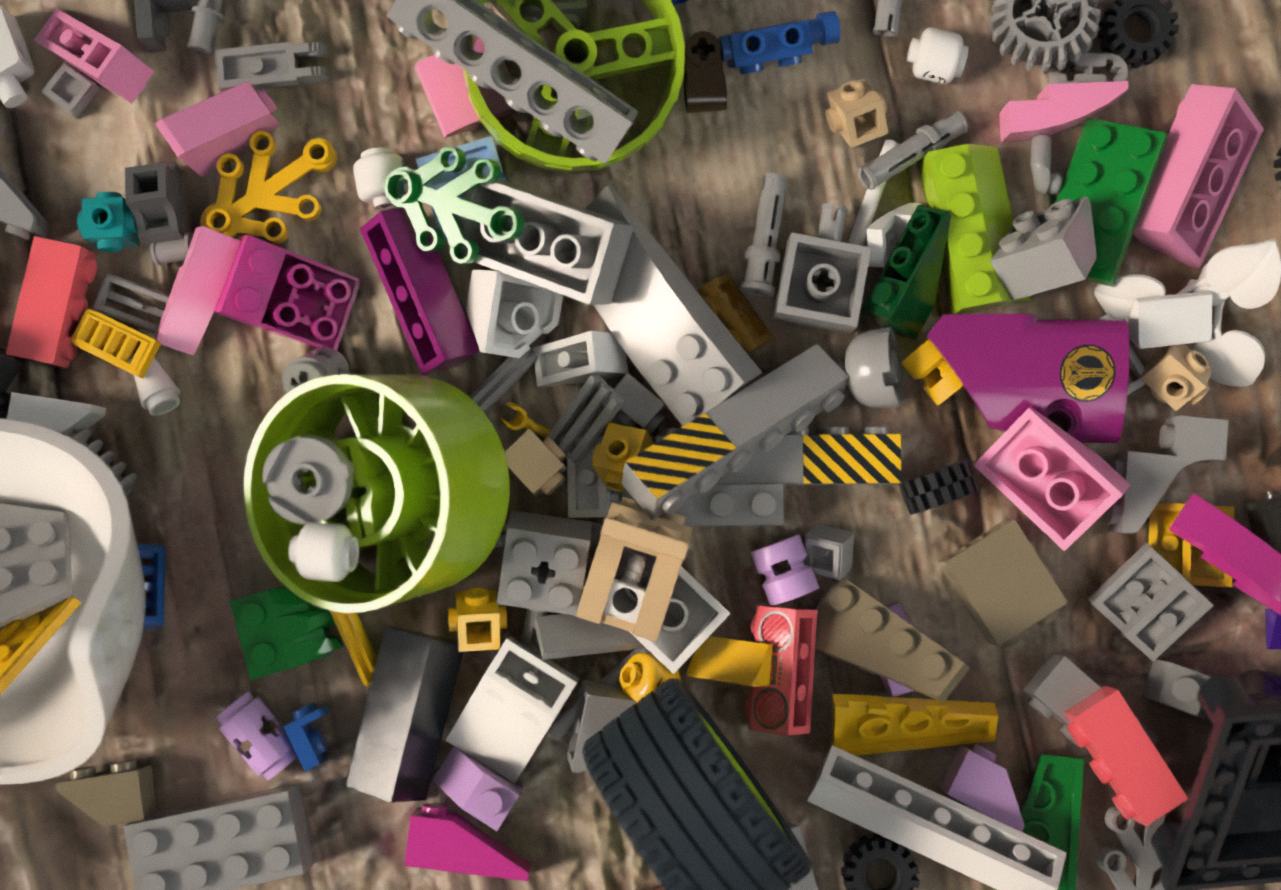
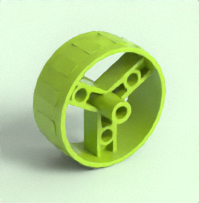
M476 0L489 10L493 5L507 22L549 51L550 49L539 34L544 31L547 25H552L562 34L557 41L553 53L592 80L666 65V84L661 103L649 126L640 136L620 149L614 150L606 164L600 160L593 161L586 157H565L570 140L564 136L557 137L547 132L541 126V121L536 117L533 118L526 144H524L505 130L490 112L478 85L471 80L469 72L463 69L469 101L480 123L498 142V145L517 159L546 171L564 174L596 172L619 164L638 150H641L663 127L671 109L677 102L684 77L685 43L681 23L671 0H640L651 13L654 20L591 33L577 30L551 0ZM527 5H533L540 9L542 18L537 22L531 23L522 18L520 11ZM470 34L468 35V43L474 50L478 36ZM626 40L637 41L642 48V55L637 58L627 56L623 51L622 43ZM611 45L615 61L594 67L593 65L597 57V46ZM566 58H573L577 60L579 64H573L569 62ZM544 84L541 92L542 96L549 101H557L558 99L551 97L552 86ZM580 109L575 110L576 118Z

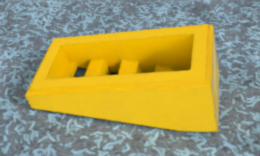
M91 308L85 310L71 338L73 345L142 379L161 345V342ZM138 341H140L141 343H140V345H139V347H138V349H137V351H136V353H135V355H134V357H133L131 363H129L128 361H129V359H130V357H131V355H132V353H133V351H134V349H135V347H136Z

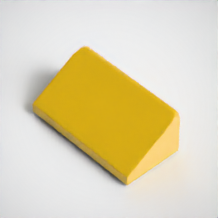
M709 636L694 652L686 676L746 686H770L773 644Z

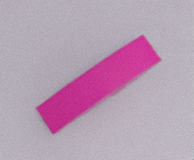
M1193 493L1168 530L1202 550L1204 553L1200 558L1236 579L1233 586L1281 615V554L1233 518Z

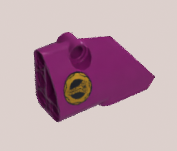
M944 314L928 333V339L941 353L964 385L989 428L1006 432L1029 407H1032L1046 418L1048 416L1059 418L1063 423L1064 431L1081 443H1118L1124 422L1129 379V327L1126 319L1038 320V316L1033 314Z

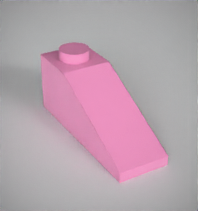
M57 8L34 39L39 45L131 104L138 94L145 89L147 81L154 73L151 68L122 45Z

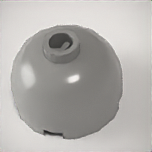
M892 326L873 329L857 336L846 349L845 362L838 363V366L849 376L846 386H849L851 395L860 404L873 409L901 407V401L905 399L904 369L900 364L901 361H898L896 351L893 350L900 349Z

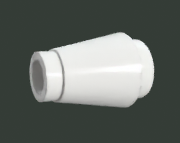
M155 357L143 379L134 375L141 406L144 409H148L150 415L157 416L168 413L180 404L181 401L178 397L180 389Z

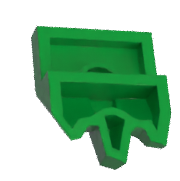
M285 585L229 601L250 680L323 659L344 646L339 637L329 636L327 632L329 627L335 624L330 611L300 598Z

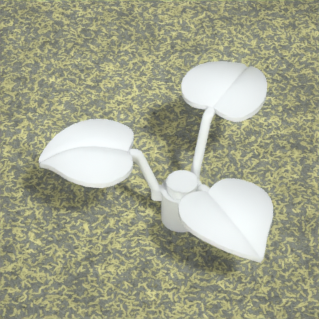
M1276 239L1256 244L1232 246L1217 252L1209 260V263L1203 267L1198 280H1189L1187 286L1177 293L1210 291L1212 294V306L1215 308L1212 329L1214 337H1211V340L1208 342L1195 343L1193 350L1199 351L1208 360L1212 369L1210 379L1217 383L1233 387L1252 385L1264 367L1266 357L1261 342L1253 335L1244 331L1233 330L1222 335L1221 321L1225 300L1229 297L1238 306L1252 309L1267 304L1275 296L1281 281V254ZM1140 274L1117 276L1114 287L1098 284L1094 289V295L1106 314L1110 313L1113 319H1126L1127 323L1135 298L1164 296L1166 294L1163 283L1153 277Z

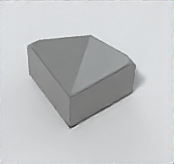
M822 524L815 525L805 534V551L807 556L804 559V565L811 566L814 574L841 580L852 568L854 532Z

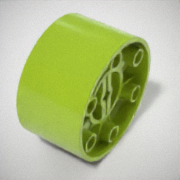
M418 374L332 375L317 378L296 387L274 405L260 424L248 453L244 477V501L249 528L254 542L269 569L289 590L307 602L327 610L347 613L366 612L446 589L467 578L478 569L494 549L505 524L510 496V479L505 452L493 424L483 410L469 396L455 386L437 378ZM406 412L416 422L415 429L402 425V417ZM347 413L357 437L341 440L334 435V432ZM301 435H316L333 442L342 450L345 457L352 461L355 474L352 478L353 487L348 502L339 513L318 523L345 525L351 531L352 537L358 539L359 554L369 545L377 546L376 574L366 569L359 562H357L353 572H348L344 579L335 582L305 579L298 573L295 562L290 561L289 546L291 539L294 536H299L301 529L306 524L291 522L278 514L268 500L271 497L268 485L263 483L265 462L278 445ZM311 470L308 472L300 471L299 476L304 479L302 487L305 490L317 485L315 474ZM435 532L436 536L429 551L424 541Z

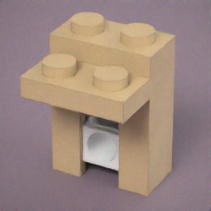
M622 497L620 505L611 502L576 617L598 624L604 623L632 632V635L657 642L679 570L689 546L688 542L693 528L684 525L687 517L675 513L667 514L665 512L660 517L652 520L634 500ZM624 547L634 549L629 550L635 555L627 558L629 562L627 566H624L626 568L625 574H622L624 578H620V580L615 579ZM632 551L656 556L647 588L641 587L640 580L644 578L642 573L643 570L647 569L645 562L649 560ZM621 588L632 589L638 597L636 607L629 612L619 611L614 606V593Z

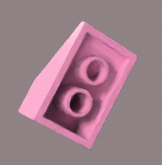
M1029 407L973 465L1064 551L1096 522L1131 485L1099 455L1032 407Z

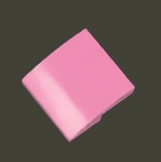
M477 38L474 51L484 53V43L480 38ZM435 54L415 64V69L444 138L475 130L482 126L469 101L462 67L456 63L448 64L440 60ZM504 61L505 70L510 74ZM478 85L488 109L495 118L519 112L510 107L505 101V96L493 88L486 89Z

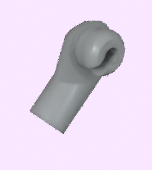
M1036 135L1031 139L1030 152L1034 187L1043 195L1046 192L1057 194L1061 190L1063 178L1060 173H1051L1052 139L1048 135Z

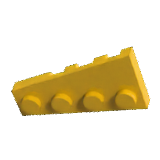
M832 694L831 746L838 747L855 756L994 742L999 715L995 703L954 700L941 702L936 699Z

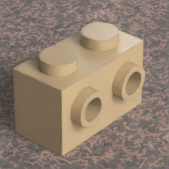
M529 428L505 451L509 469L538 497L543 492L548 496L552 495L566 481L562 474L567 471V468L562 461L567 456L549 437L542 442Z

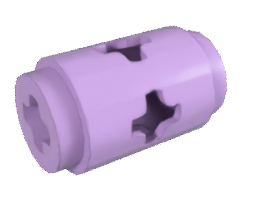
M249 691L216 717L217 721L222 725L219 730L256 775L262 774L267 781L298 757L282 724L259 696L254 698ZM272 720L276 725L275 730L266 734L263 727L267 724V721ZM249 740L252 747L249 751L244 752L240 745L242 742Z

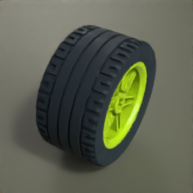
M678 678L668 679L655 689L656 693L653 691L648 693L637 702V705L634 704L620 714V717L613 719L602 727V730H599L586 740L582 753L594 783L618 824L665 890H789L792 887L791 883H798L810 873L811 862L778 809L713 719Z

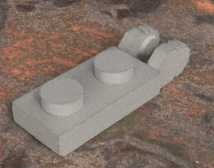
M292 41L214 50L217 84L220 92H224L246 81H249L255 90L295 86L300 85V82L308 84L326 82L330 79V69L328 67H298V58L311 60L328 55V47L322 42L294 44Z

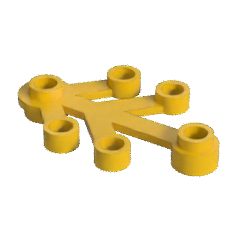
M257 131L251 136L249 141L250 148L254 151L246 195L234 202L236 182L244 172L242 161L230 153L220 156L216 164L217 170L221 174L216 203L204 210L200 224L233 238L238 234L266 238L273 244H280L289 235V229L281 219L273 217L265 222H260L244 217L255 209L298 215L305 221L316 220L320 216L322 208L315 197L302 195L297 199L277 194L311 170L317 173L331 171L337 163L338 156L329 141L315 138L305 145L301 157L266 180L270 158L275 153L277 144L268 132ZM261 139H269V146L266 149H257V144ZM316 148H324L325 150L324 156L320 159L312 158V152ZM230 161H235L236 169L231 173H226L224 170L225 165ZM307 202H313L315 205L313 212L303 214L302 206ZM220 215H224L226 217L225 225L215 228V219ZM273 225H281L282 231L277 237H270L269 230Z

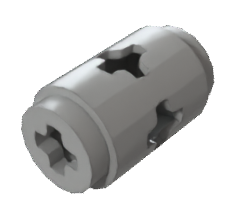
M317 348L296 358L286 366L282 376L283 388L287 394L296 387L317 378L332 375H349L348 363L340 352L332 348Z

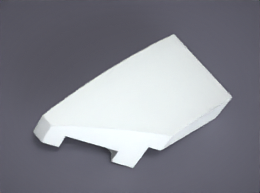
M908 203L877 219L867 228V245L872 248L869 260L870 267H884L917 205L922 206V203Z

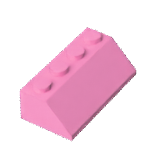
M1191 84L1185 99L1178 106L1177 116L1167 135V144L1133 233L1141 244L1192 268L1200 269L1264 130L1236 88Z

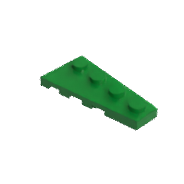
M1040 753L1020 812L1025 825L1022 832L1066 852L1058 890H1075L1084 758Z

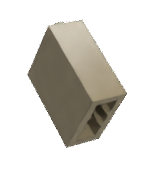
M1015 519L1003 520L938 561L989 644L1001 646L1003 644L1007 648L1018 643L1026 637L1024 630L1035 623L1043 626L1053 621L1060 615L1058 609L1068 603Z

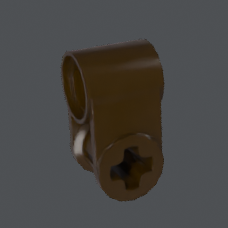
M696 32L686 42L684 64V102L686 113L727 110V87L725 75L723 74L721 45L717 37L710 32ZM696 49H703L704 55L708 56L707 60H700L699 54H696Z

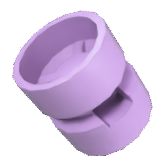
M799 534L750 552L757 573L763 574L766 577L762 586L770 606L793 600L820 588L812 567L803 563L807 553ZM788 560L792 569L778 573L776 563Z

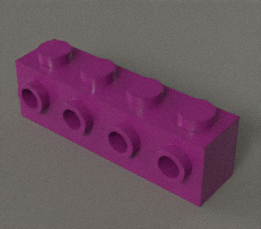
M405 208L380 211L364 224L360 231L421 374L426 375L459 366L479 353L480 350L438 251H423L418 247L416 242L417 234ZM430 233L427 236L429 246L433 243Z

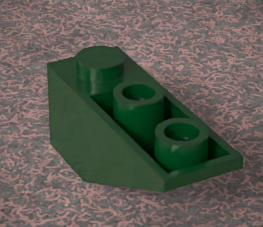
M917 205L861 309L880 327L892 326L896 335L912 340L917 339L935 306L951 220L949 212Z

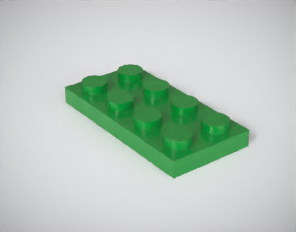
M1087 118L1056 202L1063 199L1074 201L1087 196L1091 203L1097 259L1088 273L1086 281L1114 287L1167 144L1168 137L1166 132Z

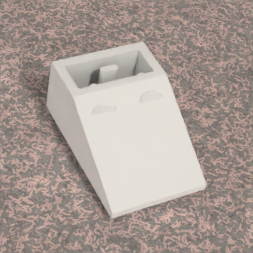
M509 636L488 667L445 741L515 784L579 678L549 659L542 660L541 654L514 637Z

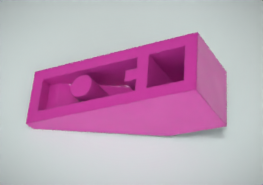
M423 804L422 809L417 808L410 816L404 866L520 881L529 880L532 867L530 862L459 814L447 812V806Z

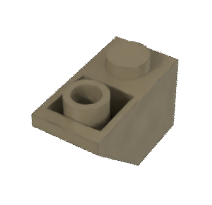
M136 760L121 761L110 764L111 771L96 773V766L82 767L71 770L69 778L55 783L56 792L103 827L142 821L158 813L151 764L137 766Z

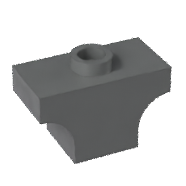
M160 162L125 168L126 204L134 215L138 237L145 245L183 239L181 170L177 163Z

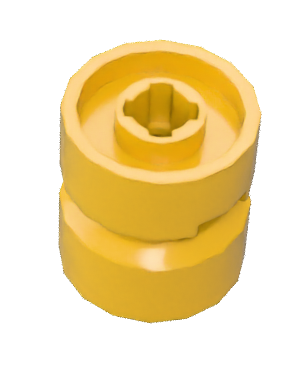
M929 339L925 340L900 362L914 380L922 379L924 381L922 389L936 405L941 404L963 386L955 372Z

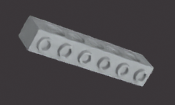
M395 0L386 16L396 23V28L403 35L414 40L420 39L433 48L432 52L440 60L448 64L456 63L469 72V77L476 84L486 89L493 88L505 96V101L510 107L521 113L529 112L541 121V126L547 132L557 137H566L576 144V149L584 157L590 160H600L606 164L639 112L476 0ZM433 9L441 11L446 16L448 21L447 28H441L434 23L432 19ZM468 35H476L483 41L485 46L484 53H478L470 47ZM504 60L515 61L521 68V77H513L508 74L504 67ZM540 85L552 86L557 92L558 100L549 101L545 99L540 92ZM584 109L590 112L593 116L594 124L584 125L580 123L576 118L575 110Z

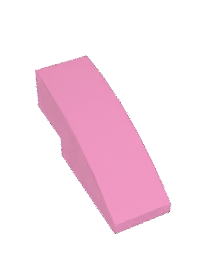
M1128 81L1048 84L1037 96L1038 100L1009 101L999 112L1001 144L1028 141L1036 135L1050 136L1074 127L1087 120V118L1097 115L1114 103L1129 89Z
M204 226L195 229L183 266L179 267L154 338L161 342V345L194 356L224 289L241 243L240 240Z

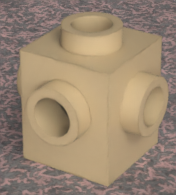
M865 79L846 82L840 88L827 93L830 109L826 110L828 124L832 132H839L851 148L888 134L885 116L887 105L884 96L880 90L875 91Z
M1185 344L1165 346L1147 361L1140 379L1149 386L1151 393L1158 401L1169 404L1177 411L1187 402L1193 405L1206 395L1210 388L1208 382L1212 369L1208 360L1199 351L1190 350Z

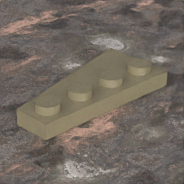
M845 577L835 582L814 609L818 610L815 650L823 652L827 656L839 661L843 660L858 666L862 670L874 675L878 674L893 680L899 685L941 702H945L970 669L963 661Z

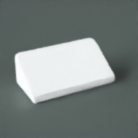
M1210 291L1135 298L1128 320L1129 338L1140 349L1210 341L1212 337V294Z

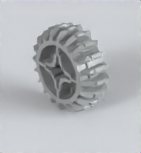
M996 0L992 5L991 12H993V16H991L989 23L990 29L994 30L992 35L993 43H1001L999 50L1001 56L1013 54L1011 59L1013 66L1021 60L1027 62V72L1031 71L1034 65H1040L1043 74L1049 71L1051 64H1054L1061 71L1065 68L1067 61L1073 64L1078 62L1081 53H1087L1092 46V40L1097 37L1099 32L1098 23L1101 18V10L1096 9L1098 0ZM1029 1V10L1023 12L1022 17L1014 19V11L1020 5ZM1075 20L1076 29L1070 35L1061 39V28L1066 27L1067 22Z

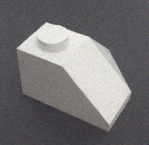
M472 269L466 311L480 352L520 358L530 349L529 345L542 334H548L559 324L563 295L503 272Z

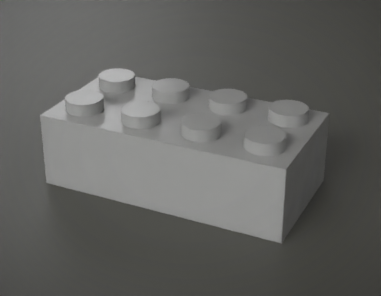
M498 179L497 182L490 185L481 183L465 194V200L491 209L498 206L516 208L523 215L525 222L522 234L515 240L506 241L495 239L489 233L487 225L459 216L458 222L466 239L473 240L479 249L478 257L474 262L589 305L611 304L634 225L502 179ZM509 217L506 222V227L509 231L513 227L512 217ZM465 244L461 248V255L463 258H465L468 254V249Z
M299 783L157 813L145 820L130 822L123 826L135 890H232L302 875L314 864Z

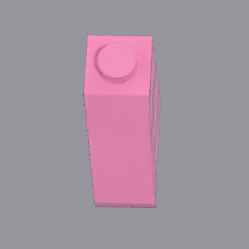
M246 81L162 118L155 125L177 157L198 175L204 177L217 168L216 164L220 156L227 153L238 154L250 145V138L255 132L266 131L269 133L279 126L280 123L273 115V112L278 107L266 90L263 88L257 92L250 82Z

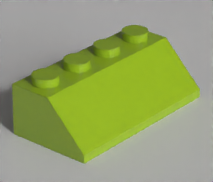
M964 144L928 151L919 163L928 207L947 211L951 214L941 268L951 314H967L1030 301V296L1012 301L990 263V260L1000 246L999 242L1007 235L1013 225V216L998 147Z

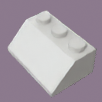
M624 547L615 579L620 580V578H624L622 574H625L626 568L624 566H627L629 562L627 558L635 555L629 550L634 549ZM632 551L649 560L645 562L647 569L643 570L642 575L644 578L640 580L641 587L647 588L656 556ZM680 567L658 641L654 642L642 637L633 636L674 674L731 613L683 567ZM621 588L614 593L613 603L619 611L629 612L636 607L638 597L632 589Z

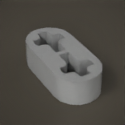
M1081 53L1078 62L1073 64L1067 61L1066 64L1070 65V71L1083 72V74H1076L1071 81H1067L1066 74L1060 73L1053 64L1049 69L1048 77L1051 84L1107 82L1106 75L1093 73H1098L1105 66H1109V72L1116 73V76L1110 82L1125 81L1128 75V67L1124 59L1116 54Z

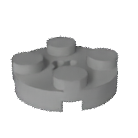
M301 435L278 445L270 453L263 469V483L268 485V491L271 495L268 500L271 506L282 517L297 524L321 522L339 513L348 502L352 492V478L354 477L355 469L352 461L346 458L342 450L333 442L316 435ZM311 470L315 474L317 485L305 490L302 487L304 479L299 474L300 471L308 472Z

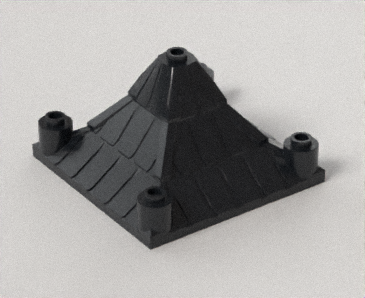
M1249 670L1242 673L1238 678L1229 675H1216L1207 679L1197 694V699L1213 729L1207 744L1208 748L1199 767V774L1195 779L1190 794L1191 799L1187 803L1182 818L1183 823H1164L1157 828L1151 838V845L1163 868L1160 881L1165 890H1200L1281 882V674L1272 671Z

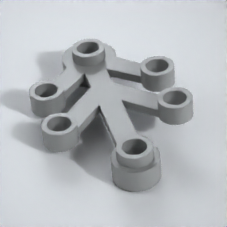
M1116 806L1109 808L1105 814V824L1109 829L1115 831L1136 867L1134 882L1131 881L1124 870L1127 863L1125 855L1115 848L1104 847L1098 852L1097 865L1099 868L1107 872L1117 890H1165L1160 880L1152 885L1154 872L1162 866L1151 845V838L1157 828L1164 824L1165 815L1148 826H1144L1142 841H1140L1133 829L1135 820L1132 818L1126 820L1123 817V822L1117 826L1116 819L1121 813ZM1115 855L1114 864L1108 867V859L1110 856Z

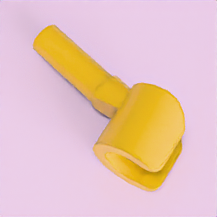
M513 402L505 403L510 408L516 410V417L512 421H506L498 417L501 423L511 430H520L521 428L528 430L530 428L532 432L544 438L548 437L550 429L527 417L526 411Z

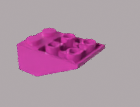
M239 236L238 240L241 243L214 313L315 348L328 347L337 351L362 279L253 236Z

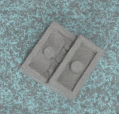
M1147 542L1088 598L1096 609L1118 627L1123 635L1153 662L1214 606Z

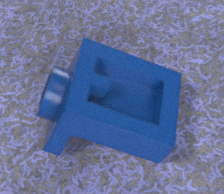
M313 702L291 713L295 721L283 726L304 771L319 765L327 759L325 751L328 750V745L325 737L319 728L313 729L310 722L331 712L328 704L317 709Z

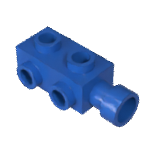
M829 11L818 13L814 19L727 34L718 37L721 45L722 61L727 60V67H739L740 74H747L764 70V62L778 60V67L802 63L801 55L813 53L812 44L820 42L822 46L839 43L841 32L836 12ZM747 39L749 40V48H748V49H747V47H746V41H747Z

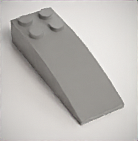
M607 185L585 209L634 225L611 304L594 305V307L636 368L682 426L746 388L762 372L614 187Z

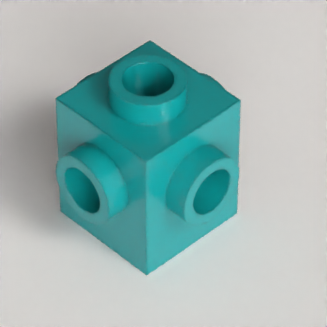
M99 192L96 194V198L82 199V211L78 213L77 225L84 240L97 246L98 251L121 252L125 247H140L134 215L122 194L117 192Z

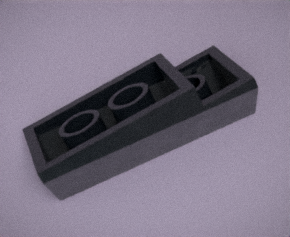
M385 626L377 662L373 666L345 783L347 787L390 803L427 799L464 653L458 650V640Z

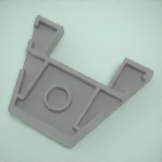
M0 503L1 627L16 619L24 620L73 596L69 518L64 512Z

